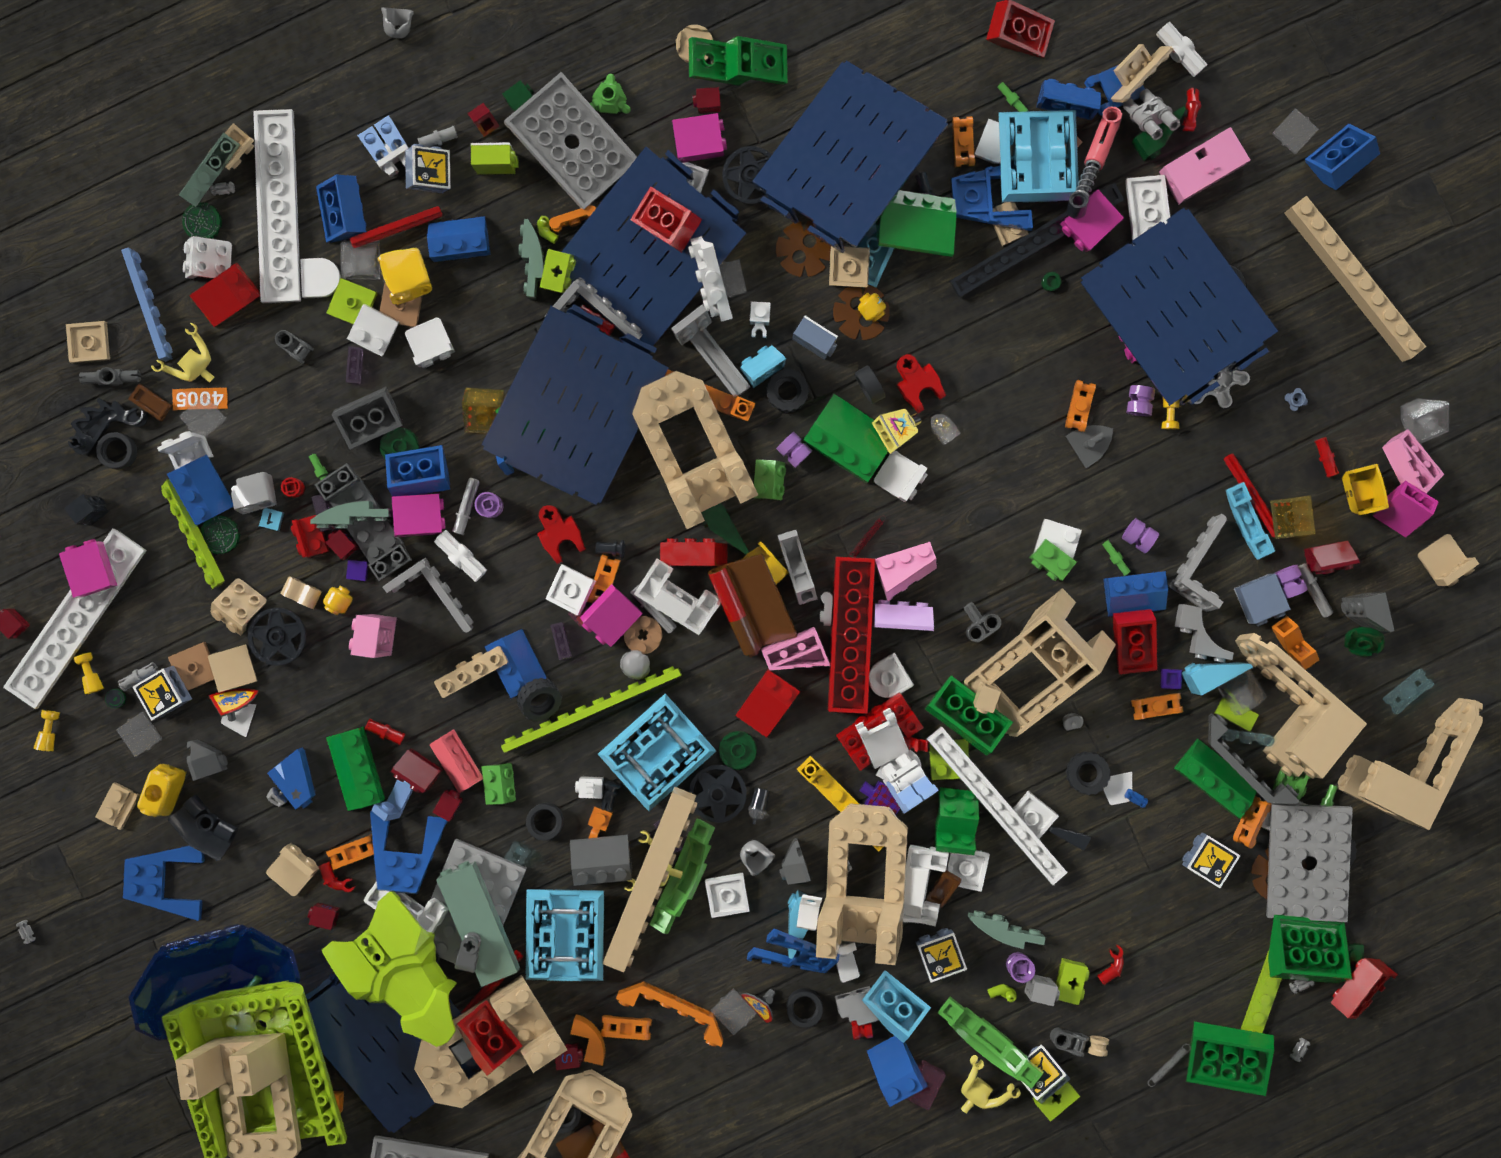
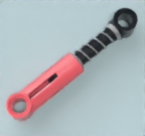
M1108 107L1103 111L1102 119L1084 161L1086 167L1081 175V180L1078 182L1076 191L1069 197L1067 213L1073 219H1080L1085 216L1089 202V192L1092 191L1091 186L1094 185L1093 181L1097 178L1096 173L1102 170L1115 135L1119 130L1122 113L1116 107Z

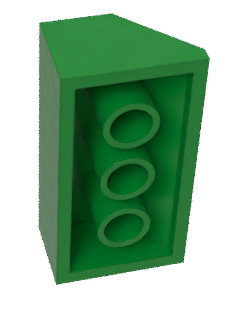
M950 676L929 702L925 710L987 756L995 749L1013 721L997 709L994 710V713L988 712V714L977 711L973 704L976 694L953 676Z
M364 726L326 737L347 810L359 809L384 801V793Z
M1199 739L1193 743L1174 768L1225 810L1239 819L1242 818L1253 803L1257 791L1226 760Z

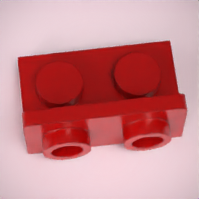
M317 515L300 520H292L291 530L294 537H297V551L303 558L329 552L328 545L325 543L327 541L323 528H316V524H310V520Z

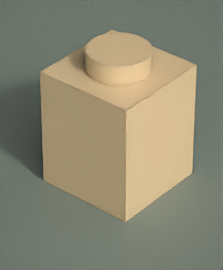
M981 681L973 701L974 707L977 708L976 710L984 714H988V712L994 713L1001 693L1000 688Z

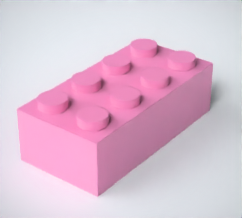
M376 614L356 615V619L354 618L352 622L354 635L349 642L351 655L370 658L390 656L392 654L397 617Z

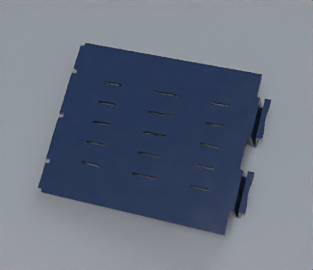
M848 61L842 62L752 181L755 185L766 191L768 198L763 196L761 198L762 203L767 204L771 209L795 224L798 222V218L794 209L813 221L814 227L810 225L807 229L810 233H813L817 238L841 253L845 251L842 239L855 248L858 247L865 235L948 126L946 123L947 119L929 110L927 106L903 92L897 91L896 88L869 72L862 74V69Z
M645 147L562 252L574 255L576 260L575 268L570 273L571 283L581 277L586 282V285H592L597 290V295L601 298H607L612 303L611 307L614 310L623 312L630 324L635 323L641 329L640 333L643 335L639 339L640 341L654 346L702 288L703 284L698 282L695 271L699 269L695 257L691 258L688 247L692 246L690 240L681 253L643 228L631 243L642 227L630 219L650 186L653 187L657 182L654 189L666 196L671 194L669 198L682 206L684 205L685 208L702 219L691 239L703 236L710 228L703 237V240L713 243L719 266L744 235H746V232L733 222L739 218V211L726 202L718 192L713 190L711 192L713 197L705 198L688 183L693 181L692 174L694 172L681 163L674 154L668 150L665 153L668 158L662 157L660 159L648 147ZM630 216V218L627 220V222L623 225V227H622V228L619 230V232H618V229L622 226V224H623V223L626 221V219ZM655 239H657V240L654 242V244L649 248V250L644 254V252L648 249V247L652 244V242H653ZM668 250H669V253H668V254L665 256V258L660 262V264L657 265V264L659 263V261L663 258V256H664V255L668 252ZM599 253H601V254L598 256V258L594 261V263H593L592 265H590V264L593 262V260L597 257V255H598ZM681 262H683V263L680 265V267L676 270V272L670 277V275H671V274L674 272V270L679 266V264H680ZM613 264V267L608 271V273L605 276H603ZM556 269V273L562 274V270ZM625 276H627V277L623 280V282L619 285V287L617 288L618 284L622 281V279H623ZM638 287H640L638 291L634 294V296L630 299L632 294L637 290ZM581 294L579 295V296H580L585 302H587L593 309H595L596 311L598 310V309H596L589 301H587ZM653 298L649 305L643 310L647 303ZM601 312L599 313V314H601L607 321H609L611 324H614V323H612L606 316H604ZM615 325V328H617L622 334L626 336V334Z
M1183 208L1166 220L1167 224L1160 221L1132 240L1134 246L1128 243L1099 264L1102 268L1096 267L1081 277L1082 281L1080 282L1169 406L1182 398L1180 400L1181 405L1194 404L1203 395L1220 386L1217 381L1208 385L1214 379L1215 374L1230 364L1231 366L1228 368L1230 372L1238 369L1241 371L1257 358L1268 353L1269 350L1267 348L1259 352L1258 350L1264 345L1263 342L1278 332L1190 210Z
M573 305L572 308L570 307L564 313L550 306L482 442L483 450L502 459L505 456L507 457L505 463L535 478L542 474L541 481L572 496L576 491L578 492L577 496L597 505L598 502L601 503L639 428L632 412L641 387L664 377L668 367L653 360V356L649 355L656 352V347L640 341L629 333L626 336L620 337L618 341L600 332V328L596 327L597 325H602L604 320L587 313L580 307ZM569 338H570L571 340H570V342H569V344H568V346H567L565 352H563V350H564V348H565V346H566V344H567V342H568V340H569ZM586 347V349H585V351H584V353H583V355H582V357H581V359H580V361H579V358H580V356H581V354H582L584 348ZM600 355H602L596 369H594ZM618 363L617 366H616V368H615V370H614V372H613V374H612V376L610 377V374H611V372H612V370H613L615 364ZM631 371H633L627 385H625ZM549 378H551V380H550V382H549V384H548V386H547V388H546V390H545V392H544V394H543V396H542L541 394H542V392H543V390H544V388H545V386H546V384H547ZM565 386H567L566 389H565V391H564V393H563V395H562V397H561V399H560V401H559V403L557 404V402H558V400H559V398H560V396H561V394H562V392H563ZM582 394V396H581V398H580V400H579V402H578V404H577V406H576V408H575V410H574V412H573V409H574V407H575V405H576V403H577V401H578L580 395ZM596 402H598L593 414L591 415L590 419H588ZM613 410V412H612V414H611V416H610V418H609V420H608L606 426L604 427V425H605V423H606V421H607V419H608V417H609L611 411ZM530 421L529 424H528V426H527V428H526V430H525V432H524V434L521 435L522 432H523V430H524V428H525V426H526V424H527V422ZM545 429V431H544V433H543V435H542V437H541L539 443H537L538 440H539V438H540V436H541V434H542V432H543V430ZM559 437H561L560 440H559V442H558V444H557V446H556V448H555V450L553 451V449H554V447H555V445H556V443H557ZM575 444H576V447H575V449H574V451H573V453H572V455H571V457H570V459H569V456H570V454H571V452H572V450H573V448H574V446H575ZM592 452V454H591V456H590V458H589V460H588L586 466H584L585 463H586V461H587V459H588V457H589V455H590V453Z
M376 954V959L379 961L381 957L379 954ZM336 974L331 977L329 976L317 988L305 995L307 1000L310 999L308 1006L322 1053L387 1131L395 1133L411 1120L410 1116L416 1118L435 1104L414 1070L422 1039L403 1032L400 1022L401 1015L386 1003H369L368 1005L365 1000H356L347 992L341 982L337 984L339 979ZM449 998L452 1019L462 1013ZM473 1057L460 1065L468 1078L476 1073L473 1070L474 1068L476 1070L480 1069Z

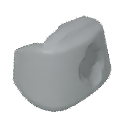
M1075 713L1067 714L1062 719L1063 726L1067 731L1081 728L1083 725V718Z
M272 787L266 796L271 803L278 807L288 801L285 795L275 787Z

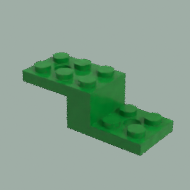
M736 36L728 42L697 37L688 39L689 78L732 85H741L749 80L782 85L788 83L786 44ZM705 55L710 58V65L706 63L704 59ZM767 57L771 60L772 66L767 64Z

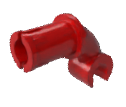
M1191 88L1187 91V103L1185 106L1187 117L1184 118L1182 125H1184L1183 131L1193 132L1196 127V117L1198 110L1201 108V102L1199 101V90L1195 89L1194 94V88Z
M903 737L908 750L914 748V751L917 752L918 750L928 752V740Z
M330 862L318 866L324 879L323 885L345 892H351L356 887L348 888L346 886L347 882L353 880L352 878L338 881V877H335Z
M1116 944L1119 949L1118 955L1114 954L1111 949L1109 951L1114 958V963L1111 964V967L1097 975L1103 985H1106V983L1117 976L1121 977L1124 959L1123 950L1120 945Z

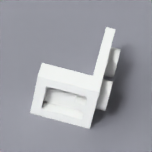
M841 942L838 954H840L839 962L836 964L841 982H846L860 976L853 951L857 950L855 942Z

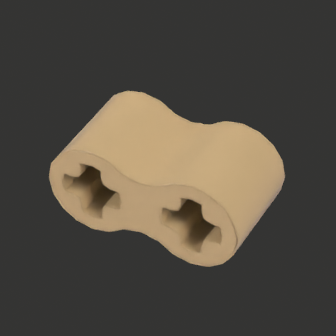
M289 576L280 594L308 608L314 609L322 591Z

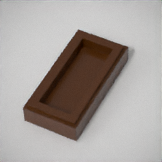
M138 384L129 397L130 401L159 421H163L173 406L142 384Z
M946 870L927 893L926 899L940 904V907L943 908L960 885L962 879Z

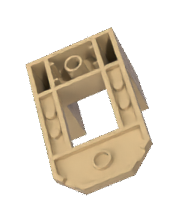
M675 371L641 387L632 414L687 529L705 521L701 514L702 511L736 496L739 502L743 503L758 496L747 469L734 449L703 380ZM694 407L717 458L682 474L658 423Z
M1063 588L1035 610L1022 632L964 680V685L975 694L981 681L997 686L994 681L1030 652L1057 678L1054 683L1020 709L1001 690L995 709L1013 721L1006 732L1009 736L1018 737L1099 675L1116 645L1103 630L1086 642L1069 625L1065 619L1076 602Z
M1255 633L1240 635L1235 641L1242 654L1247 658V662L1254 667L1257 666L1264 677L1272 679L1279 690L1282 692L1286 691L1294 703L1300 704L1264 748L1263 752L1267 754L1266 758L1272 763H1277L1281 766V771L1289 777L1291 775L1299 777L1304 771L1306 775L1313 779L1323 778L1367 723L1276 644L1272 642L1266 644L1260 641L1262 639L1261 636ZM1275 665H1280L1284 669L1283 672ZM1289 677H1294L1299 682L1298 685L1295 682H1293ZM1304 690H1309L1314 695L1313 698L1309 696Z
M1458 698L1436 720V728L1429 735L1427 746L1418 757L1419 762L1416 768L1411 771L1410 776L1383 762L1375 760L1373 763L1361 756L1353 755L1347 762L1345 773L1338 780L1337 789L1398 820L1430 830L1483 723V717L1479 716V712L1483 710V704L1476 700ZM1448 736L1457 737L1451 744L1449 755L1442 762L1443 767L1440 773L1433 780V787L1425 784Z
M849 804L840 814L830 820L827 894L817 919L816 957L836 959L841 942L849 941L876 944L875 963L896 965L903 933L908 827L896 817L890 807ZM849 843L887 847L884 899L847 896Z
M520 975L454 1018L453 1022L456 1031L451 1040L446 1044L436 1047L421 1040L414 1070L435 1103L463 1108L527 1064L534 1073L567 1051V1048L523 976ZM487 1000L501 1021H504L523 1046L488 1076L481 1070L468 1079L449 1046L463 1038L456 1024Z
M285 1033L215 1038L175 1060L181 1100L200 1099L216 1088L219 1089L227 1152L230 1158H295L302 1148ZM270 1085L277 1131L247 1133L242 1096H253Z
M592 1069L566 1076L527 1147L517 1158H546L544 1156L571 1106L576 1107L605 1125L588 1158H611L632 1117L625 1089Z

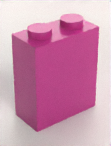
M718 113L672 120L678 160L681 163L724 156L723 150H727L726 139L721 137V131H724L723 120L718 118Z
M1097 189L1089 196L1087 211L1084 217L1073 219L1068 216L1060 225L1063 227L1062 231L1068 237L1071 236L1076 241V247L1081 251L1087 252L1124 217Z
M1405 480L1387 496L1389 508L1376 511L1373 517L1406 538L1434 514L1438 501Z
M439 494L392 497L394 537L441 534L442 529H445V518H441L440 510H444L443 499H439Z
M91 539L83 542V546H69L65 548V552L59 553L73 598L85 597L118 586L104 542Z
M611 584L580 618L583 621L582 626L589 633L593 631L597 634L595 638L601 644L607 643L611 647L643 613Z

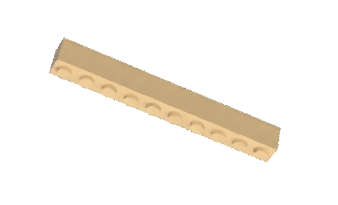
M1307 196L1285 212V215L1402 362L1412 359L1426 347Z
M674 787L604 958V965L621 972L625 971L626 966H631L634 956L631 955L633 949L637 950L641 939L638 938L640 932L644 933L648 922H645L647 915L651 917L655 905H652L654 898L658 900L662 888H659L661 881L665 883L669 871H666L668 864L672 866L676 854H673L675 847L679 848L682 843L683 837L680 836L682 830L686 831L689 826L690 820L687 819L689 813L693 814L696 809L697 802H694L696 795Z

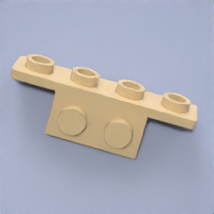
M1139 44L1114 70L1123 86L1111 97L1112 102L1123 103L1129 100L1131 94L1144 84L1146 78L1155 73L1156 68L1169 58L1170 53L1174 50L1172 46H1161L1150 56L1144 44Z
M498 646L485 654L480 652L472 656V661L459 663L455 666L456 670L434 681L441 697L445 698L507 664L508 660L501 647Z

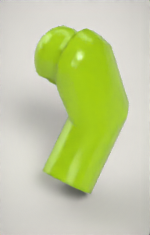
M541 216L537 221L539 235L555 244L559 236L550 231L549 218Z
M1005 984L987 989L990 998L1001 995L1008 1002H1014L1017 998L1015 990Z

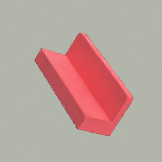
M455 730L450 731L430 744L431 749L458 793L463 792L483 779L482 774Z

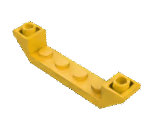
M811 756L797 768L840 812L849 804H859ZM884 846L873 847L879 852Z

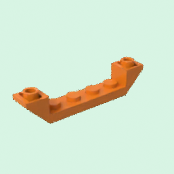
M668 369L665 376L673 373V371ZM705 385L717 411L741 420H749L755 403L739 396L734 398L730 394Z
M645 981L618 991L616 999L623 1006H634L639 993H641L645 999L650 1001L655 999L665 1008L670 1009L672 1007L678 1010L677 1012L682 1016L688 1017L690 1015L700 1024L705 1025L707 1023L708 1027L704 1033L706 1043L713 1047L717 1045L722 1046L723 1037L714 1013Z

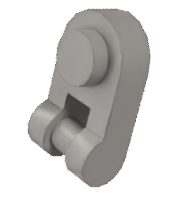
M827 591L821 595L824 611H820V622H824V626H831L833 595Z

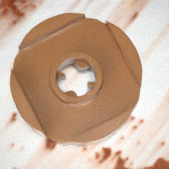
M640 616L624 633V640L629 649L639 650L642 654H648L659 647L662 640V629L655 619L648 616ZM642 629L643 632L645 630L648 631L646 635L647 640L644 641L643 638L642 640L638 638L640 635L639 631Z

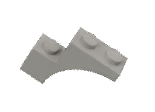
M793 530L778 535L799 605L816 600L815 587L797 531Z
M1178 604L1175 627H1179L1180 632L1192 633L1193 630L1189 653H1194L1195 658L1207 659V656L1214 657V661L1223 663L1226 662V659L1232 660L1234 652L1224 650L1216 645L1206 633L1202 621V608Z

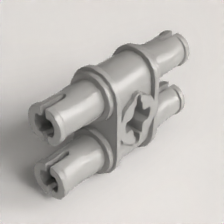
M1144 89L1140 93V99L1144 104L1138 106L1131 98L1123 102V108L1130 114L1131 121L1136 122L1140 130L1147 132L1154 140H1158L1163 135V130L1158 126L1159 124L1164 122L1171 131L1176 130L1180 126L1179 119L1172 114V108L1166 106L1162 98L1155 97L1149 89Z

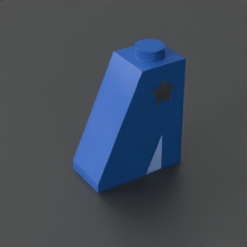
M302 747L294 751L267 773L295 809L300 807L306 808L313 802L311 799L316 795L306 753Z

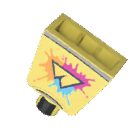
M901 409L878 416L872 424L891 454L918 433L916 426L921 423V418L916 413L910 416L906 409Z

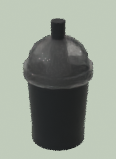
M755 787L750 807H748L749 816L753 818L752 824H756L757 820L762 819L767 814L766 810L770 791Z

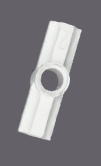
M1170 22L1157 32L1156 35L1166 46H1172L1174 49L1170 53L1172 59L1178 63L1181 62L1193 77L1207 66V63L1195 51L1193 42L1188 37H1183Z
M447 530L442 532L434 541L448 555L450 561L468 574L475 582L486 573L487 569L473 557V553L465 545L460 544Z

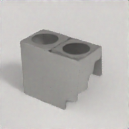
M266 472L238 478L236 480L237 485L232 487L231 495L234 510L241 514L277 505L273 478Z
M870 986L835 996L838 1013L841 1018L848 1017L849 1022L856 1020L859 1026L879 1020L862 1001L871 989Z

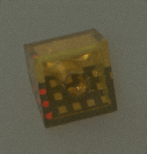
M465 388L462 399L465 432L488 433L497 415L496 410L501 407L505 399L504 390Z
M1311 496L1270 501L1275 539L1316 535Z

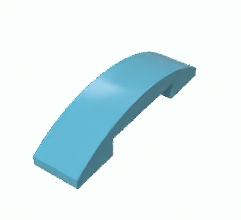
M1242 482L1227 489L1228 502L1236 523L1255 558L1258 560L1275 552L1268 534L1264 533L1250 502L1252 498L1245 483Z

